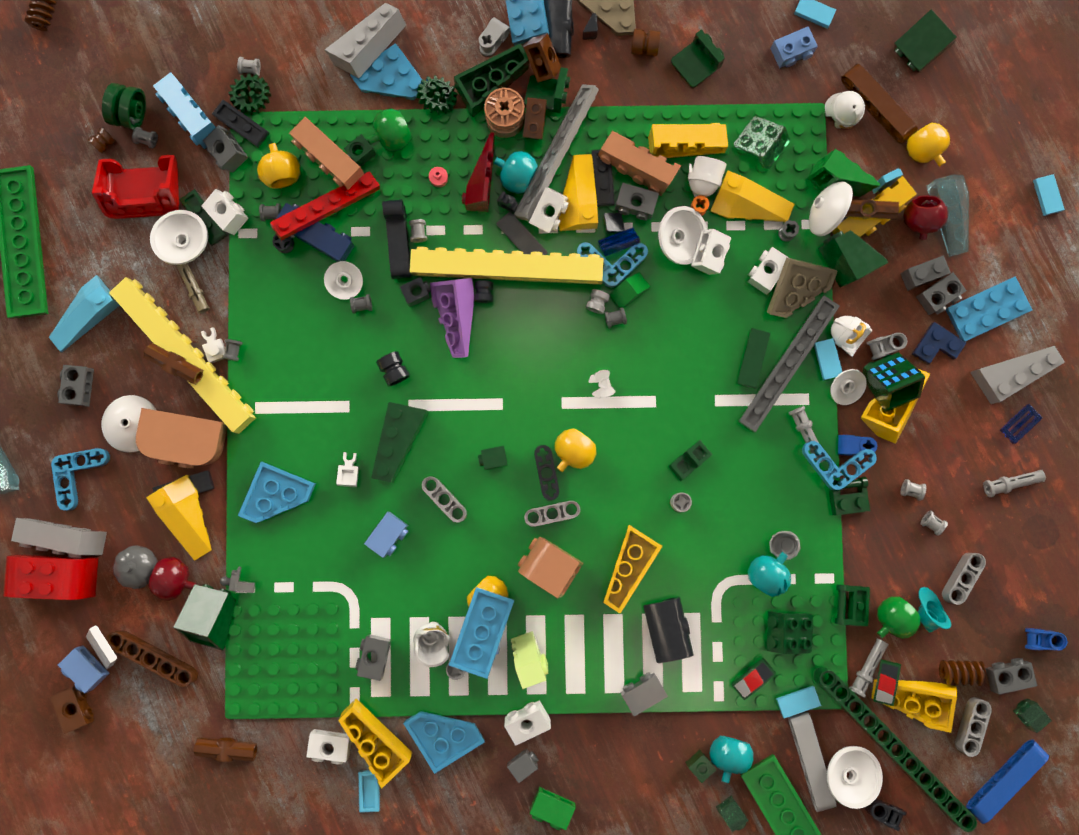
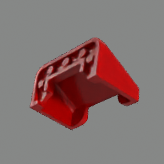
M175 155L159 157V167L123 169L121 164L114 159H99L92 195L102 213L108 218L120 219L163 216L171 211L179 210L178 163Z

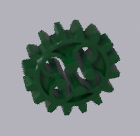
M248 73L246 78L240 75L241 80L234 79L236 84L230 85L232 91H229L228 94L231 97V103L237 110L240 109L243 114L248 111L252 115L254 110L260 113L259 108L266 109L264 103H270L268 97L271 96V93L263 77L259 78L257 74L252 77Z
M434 75L433 79L427 76L426 81L424 79L421 80L417 88L416 98H419V104H424V110L429 108L430 113L436 111L440 115L441 111L447 114L448 110H453L457 102L456 97L458 93L454 92V86H449L450 81L444 82V77H441L439 80Z

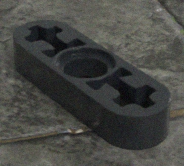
M540 445L535 449L534 456L542 495L547 500H555L559 496V486L552 452L548 446ZM544 448V451H548L549 454L546 455V462L550 460L551 464L539 466V462L543 463L542 457L537 455V453H540V449ZM543 468H551L553 474L550 478L542 477L541 471ZM555 480V483H551L552 489H556V493L553 494L554 497L545 494L548 486L547 484L543 485L542 481Z

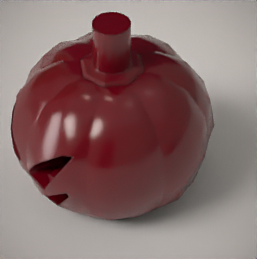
M931 195L915 197L909 202L904 211V223L911 231L920 233L919 239L926 240L928 233L939 231L948 219L947 205L940 198Z
M169 557L157 562L150 576L148 588L157 598L170 601L182 594L185 588L192 590L196 583L188 581V567L180 559Z

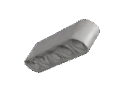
M804 712L788 717L816 812L836 807L835 798L828 787L827 770L809 713Z

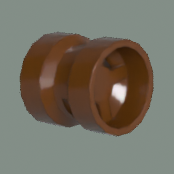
M103 127L97 130L98 134L91 135L88 138V141L101 154L106 151L107 145H112L116 142Z

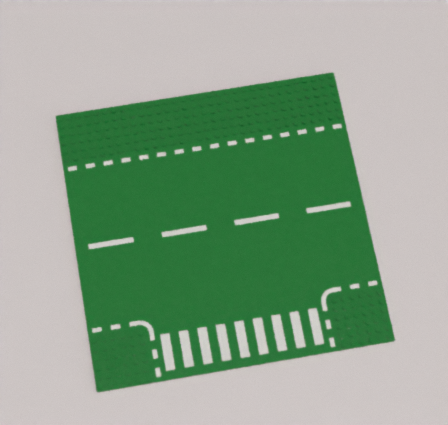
M823 103L590 107L552 182L548 186V188L562 195L573 155L591 154L592 150H600L612 131L634 141L637 148L641 146L649 149L648 137L652 124L720 123L726 124L728 148L725 153L667 158V163L671 165L677 163L681 167L662 196L658 195L651 220H640L636 218V215L622 214L625 232L606 235L603 214L619 213L618 210H615L622 183L646 190L649 189L643 184L640 185L634 182L629 175L620 173L613 165L615 205L597 207V229L559 231L558 226L556 231L553 230L551 233H548L530 224L529 221L518 219L548 252V255L550 253H561V256H569L572 253L577 254L578 246L581 243L587 242L613 265L636 243L646 245L648 248L647 257L625 279L640 272L651 288L624 307L627 318L626 325L622 323L608 329L604 313L598 314L586 309L587 302L592 299L590 296L592 289L610 294L618 286L610 288L603 282L602 284L472 278L474 295L476 294L475 281H491L494 283L493 290L490 291L493 295V302H474L468 357L452 358L445 339L446 330L444 325L439 322L440 314L438 308L433 306L431 292L428 293L429 299L409 307L400 286L421 277L423 282L427 281L429 287L432 282L466 278L413 276L411 274V278L392 279L386 220L383 215L382 201L402 199L404 202L410 259L411 249H417V247H427L428 250L446 248L447 251L461 248L466 249V252L482 249L485 250V253H492L493 250H502L507 254H512V251H519L496 226V223L509 212L498 206L497 200L504 191L506 195L513 196L519 205L525 192L516 194L509 192L503 187L500 181L502 168L494 164L495 159L498 157L506 161L512 153L523 151L529 153L536 160L539 167L570 107H562L561 113L546 111L543 140L524 138V126L519 133L512 137L503 138L495 135L489 212L468 211L465 208V204H462L463 192L466 193L467 184L491 132L486 123L484 108L473 118L468 109L448 110L447 114L441 111L440 115L436 111L430 113V109L399 110L411 133L408 145L402 150L393 152L382 147L379 141L370 144L374 148L376 155L361 166L364 174L370 171L379 183L380 190L318 221L323 225L328 223L336 229L335 232L341 235L343 232L352 238L351 241L354 244V248L345 262L354 264L360 270L363 277L362 288L354 298L366 297V294H370L373 311L362 310L357 311L356 314L352 313L350 299H338L332 296L325 287V273L337 261L293 235L291 237L295 242L294 249L287 254L279 252L272 243L276 233L272 229L270 222L275 219L261 221L259 206L260 204L265 206L281 204L283 208L285 203L291 206L294 203L301 207L339 187L332 180L333 176L330 174L326 175L319 168L320 165L317 162H312L302 149L299 150L291 142L293 138L289 134L290 131L304 117L309 119L345 152L344 148L360 134L366 140L367 137L375 134L373 121L382 110L253 112L252 115L246 112L244 114L267 130L269 135L260 147L257 148L230 129L248 158L233 173L230 172L229 193L234 197L233 201L244 208V214L248 217V220L235 235L229 233L228 339L240 341L242 346L239 348V361L228 360V387L231 390L234 389L241 396L240 400L243 404L246 403L253 409L254 412L252 414L256 419L239 434L233 433L227 427L226 577L231 578L232 570H237L238 566L242 567L240 581L255 582L254 593L229 591L236 602L226 641L225 717L227 719L340 717L341 713L355 699L361 702L375 717L414 716L420 711L441 716L508 715L511 711H518L528 703H535L539 700L547 714L631 713L620 692L623 691L622 688L627 684L639 682V678L648 672L650 674L655 673L668 697L643 712L780 710L776 698L810 686L815 687L821 706L810 710L842 709L814 680L815 670L819 667H825L833 671L848 686L846 625L835 624L838 605L836 585H844L841 515L832 516L829 488L803 455L802 448L806 442L801 432L796 430V423L792 415H789L790 411L805 406V413L808 419L812 421L811 428L819 444L836 466L839 467L837 403L832 399L830 393L831 385L835 378L822 379L814 345L757 431L752 432L738 422L821 297L824 295L833 301L831 288L826 293L822 292L814 297L815 300L803 308L799 307L794 310L793 314L789 317L784 318L767 313L777 282L767 295L748 283L751 278L748 274L754 266L758 267L762 261L759 258L765 250L769 251L772 247L791 259L828 267L818 248L825 245L823 241L830 237V233L825 236H817L811 232L809 227V215L812 204L823 190L807 179L816 163L827 155L825 105ZM276 143L278 151H288L297 157L300 163V176L293 185L283 188H270L259 179L257 166L263 156L271 153L269 144ZM357 150L354 155H361L363 150ZM697 156L714 158L725 162L727 165L722 180L726 172L730 171L746 177L794 203L795 205L789 220L795 221L799 225L798 234L791 241L785 242L778 236V231L785 222L764 221L761 219L745 220V218L728 219L712 213L710 210L718 193V188L712 195L706 197L709 200V207L702 217L706 223L707 230L715 229L731 237L730 247L726 253L724 266L720 274L709 275L692 267V263L682 265L670 261L663 253L658 237L659 226L665 214L675 207H690L695 198L689 185L688 174L689 165L692 164V168L694 167ZM442 167L446 170L448 182L445 186L435 187L431 184L429 180L431 169ZM638 200L631 201L632 205L636 207L641 205ZM549 205L546 208L548 216L552 217L555 214L553 206ZM416 219L425 220L426 225H424L427 241L420 243L410 241L412 233L409 221ZM582 248V254H581V255H584V254L590 255V254H589V250H590V249L587 248V249L585 250L584 248ZM635 249L636 253L632 257L633 261L638 255L643 256V249ZM622 261L620 267L623 270H629L631 264L628 261ZM764 266V271L772 274V269L769 266ZM618 270L613 276L608 275V282H616L615 278L619 274ZM342 276L341 280L343 282H347L348 278L346 276ZM415 288V289H413L412 295H414V296L420 295L421 292H422V289H421V288ZM609 297L608 302L604 303V312L610 313L620 310L611 297ZM833 317L816 342L833 338L831 335V327L834 323ZM751 328L770 333L756 389L737 384ZM398 351L403 360L401 365L406 366L410 377L394 386L388 387L383 377L385 372L380 371L376 361L389 353ZM608 370L610 371L609 380L611 387L615 390V393L610 397L598 399L592 393L600 389L598 386L599 382L589 383L588 381L590 376L595 375L598 371ZM389 402L420 408L429 412L394 483L371 478ZM576 429L595 443V459L586 468L577 469L568 465L561 472L557 469L562 460L556 454L555 441L564 430ZM700 440L712 455L685 479L680 481L668 466ZM540 445L548 446L552 452L559 486V496L555 500H547L542 495L534 456L535 449ZM504 446L508 466L485 470L484 466L480 467L478 455H481V450ZM544 448L540 449V453H537L538 456L542 457L543 463L539 462V466L551 464L550 460L546 462V455L549 453L544 451ZM344 452L347 453V460L353 459V453L357 454V460L353 465L359 468L357 487L337 486L336 484L338 466H345L343 460ZM827 461L819 463V467L822 471H827L829 464ZM260 462L267 463L316 483L308 502L259 523H254L238 516ZM545 467L541 471V475L544 478H550L553 474L549 467ZM426 477L437 478L466 508L467 517L464 521L453 522L423 491L422 481ZM833 477V479L839 481V480H840V477H838V478H834V477ZM434 480L428 481L427 489L429 491L435 490L436 482ZM555 480L542 481L543 485L547 484L548 486L545 494L554 497L553 494L556 493V489H552L551 483H555ZM676 493H686L691 497L692 505L688 511L677 512L671 508V497ZM443 494L440 497V503L447 505L450 498L447 494ZM567 501H575L580 506L579 515L572 519L539 526H529L524 520L525 513L530 509ZM574 504L566 506V513L568 515L576 513L577 508ZM460 508L454 509V518H462L463 511ZM555 508L547 510V517L549 519L557 517L558 512ZM391 512L409 525L406 529L408 533L402 541L399 539L396 542L395 546L397 548L391 556L387 555L382 558L364 543L385 514ZM536 512L528 514V521L530 523H536L539 520ZM630 525L662 545V549L620 614L603 602L628 526ZM790 531L799 538L801 547L796 557L791 560H785L783 563L791 574V585L785 593L780 594V596L771 597L760 591L749 581L748 568L756 557L762 555L777 559L770 552L769 542L777 532ZM543 537L583 562L582 567L564 596L556 598L518 572L520 568L518 563L524 555L528 556L531 551L529 546L534 538ZM495 576L507 586L508 598L514 600L499 644V654L495 656L488 679L465 672L461 679L453 680L448 677L446 667L451 660L469 608L467 596L485 577ZM673 597H680L684 616L689 624V637L694 656L671 662L657 663L643 606L663 602V600ZM768 611L788 614H812V652L805 654H780L767 651ZM430 622L439 623L446 630L451 640L447 646L448 660L436 667H426L420 664L414 652V634L421 626ZM533 631L540 653H544L546 656L549 674H546V681L522 689L515 669L511 639ZM369 634L392 639L384 676L381 681L357 676L358 670H355L357 659L362 656V651L360 650L361 641ZM369 652V660L376 662L377 655L374 652ZM764 658L776 672V675L754 694L743 700L731 684L746 673L749 667ZM828 673L822 676L823 682L828 680ZM842 687L837 689L836 696L841 695Z

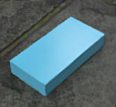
M800 0L794 15L828 29L836 9L815 0Z
M896 169L883 175L878 180L880 185L872 190L875 194L891 186L903 175L901 169Z
M1054 174L1033 180L1043 216L1065 210Z
M834 339L816 342L814 348L822 379L827 380L837 377L842 373V368Z
M814 686L776 698L784 719L821 706Z
M359 770V812H379L380 789L378 780L370 770Z

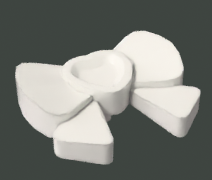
M608 370L598 371L595 375H591L588 381L589 383L599 382L598 386L600 389L592 393L598 399L610 397L615 393V390L611 387L609 380L610 371Z

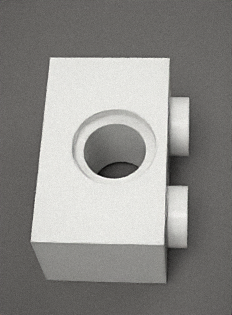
M545 188L529 223L548 233H551L553 230L556 231L561 222L558 219L561 212L565 213L568 208V197L550 188ZM549 205L555 209V214L552 217L546 214V208Z
M215 189L203 203L202 207L223 231L235 235L248 220V217L244 214L245 210L233 201L234 197L230 193Z
M715 229L703 230L691 266L709 275L720 274L724 266L726 253L730 247L731 237Z
M774 247L769 251L765 250L759 258L762 261L758 267L754 266L748 274L751 277L748 283L767 295L778 281L787 256ZM764 266H769L772 269V274L766 273Z
M539 700L535 703H528L518 711L514 710L508 713L505 717L504 727L516 746L550 730L551 720ZM524 720H530L531 722L525 723V722H523V721H524Z
M314 729L309 736L306 757L312 758V761L315 762L331 760L333 764H343V762L349 759L351 740L347 733ZM326 743H329L334 747L333 752H329L326 750Z

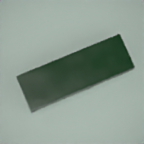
M195 189L179 199L187 211L195 213L203 220L207 227L210 245L213 246L228 236L202 207L204 201Z
M751 328L737 384L754 389L757 388L770 337L769 332Z

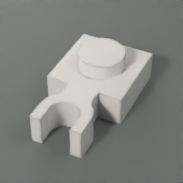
M212 327L210 328L212 334L207 337L205 331H201L203 338L207 340V343L202 346L210 363L222 360V355L225 352L223 340H216L217 333L215 328Z
M344 452L343 460L345 466H338L336 484L337 486L357 487L359 468L353 466L357 460V454L353 453V459L347 460V453Z

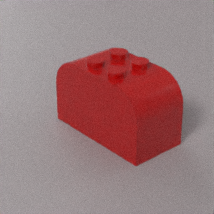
M26 554L9 555L6 558L3 596L55 600H76L96 597L99 558Z

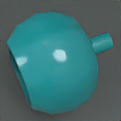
M523 151L512 153L506 161L497 157L494 162L495 165L502 168L500 181L503 187L509 192L516 194L526 192L538 168L536 160L529 153Z
M781 552L777 559L765 555L756 557L748 568L749 581L760 591L771 597L780 596V594L785 593L791 585V574L783 564L788 555Z
M720 735L713 741L710 747V759L713 765L724 771L722 781L729 783L731 773L742 774L751 768L753 750L747 742Z

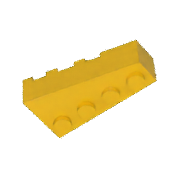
M629 525L603 603L621 614L662 549V545Z

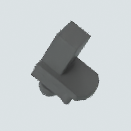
M238 566L237 570H232L231 578L222 577L220 579V584L222 586H229V591L254 593L255 582L240 581L242 570L240 566Z

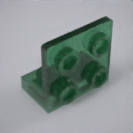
M754 116L735 141L734 146L758 156L762 167L769 170L790 142V138L785 126Z

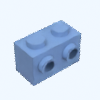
M808 26L775 40L770 49L779 68L784 66L790 67L800 59L807 60L811 58L818 46Z
M387 512L364 544L382 558L387 555L391 556L397 548L395 546L396 542L399 539L402 541L407 535L408 530L406 529L409 525L391 512Z
M84 646L74 648L58 664L62 674L70 678L75 683V687L84 693L92 691L110 674Z

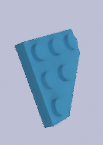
M396 43L383 51L360 78L350 74L361 92L379 93L389 97L398 96L409 100L416 99L417 88L422 80Z
M260 462L238 516L254 523H259L308 502L316 483L267 463Z
M420 711L403 723L434 774L485 742L475 723Z

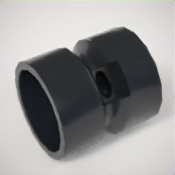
M398 351L389 353L376 361L380 371L385 372L383 377L388 387L394 386L410 377L406 366L401 365L403 360Z

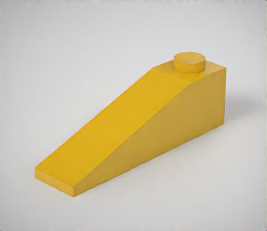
M727 171L710 212L728 219L745 218V220L761 219L764 221L786 222L789 220L795 204L746 177Z
M920 370L925 376L924 388L930 373ZM874 398L869 402L861 419L878 437L896 444L918 399L885 412L877 399Z
M874 679L872 699L874 698L877 679ZM898 680L894 706H886L905 713L911 719H917L930 729L951 733L957 700V687L937 682Z

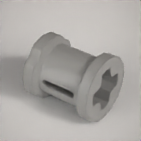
M239 57L237 62L238 73H251L259 76L261 70L260 60H247L244 57Z
M416 219L409 221L412 233L410 241L415 243L427 241L424 225H426L425 220Z
M905 479L901 486L902 496L909 495L921 501L926 494V484L919 485L910 482L909 479Z
M928 511L920 524L927 526L934 531V534L939 536L946 529L948 522L942 521L934 515V512Z

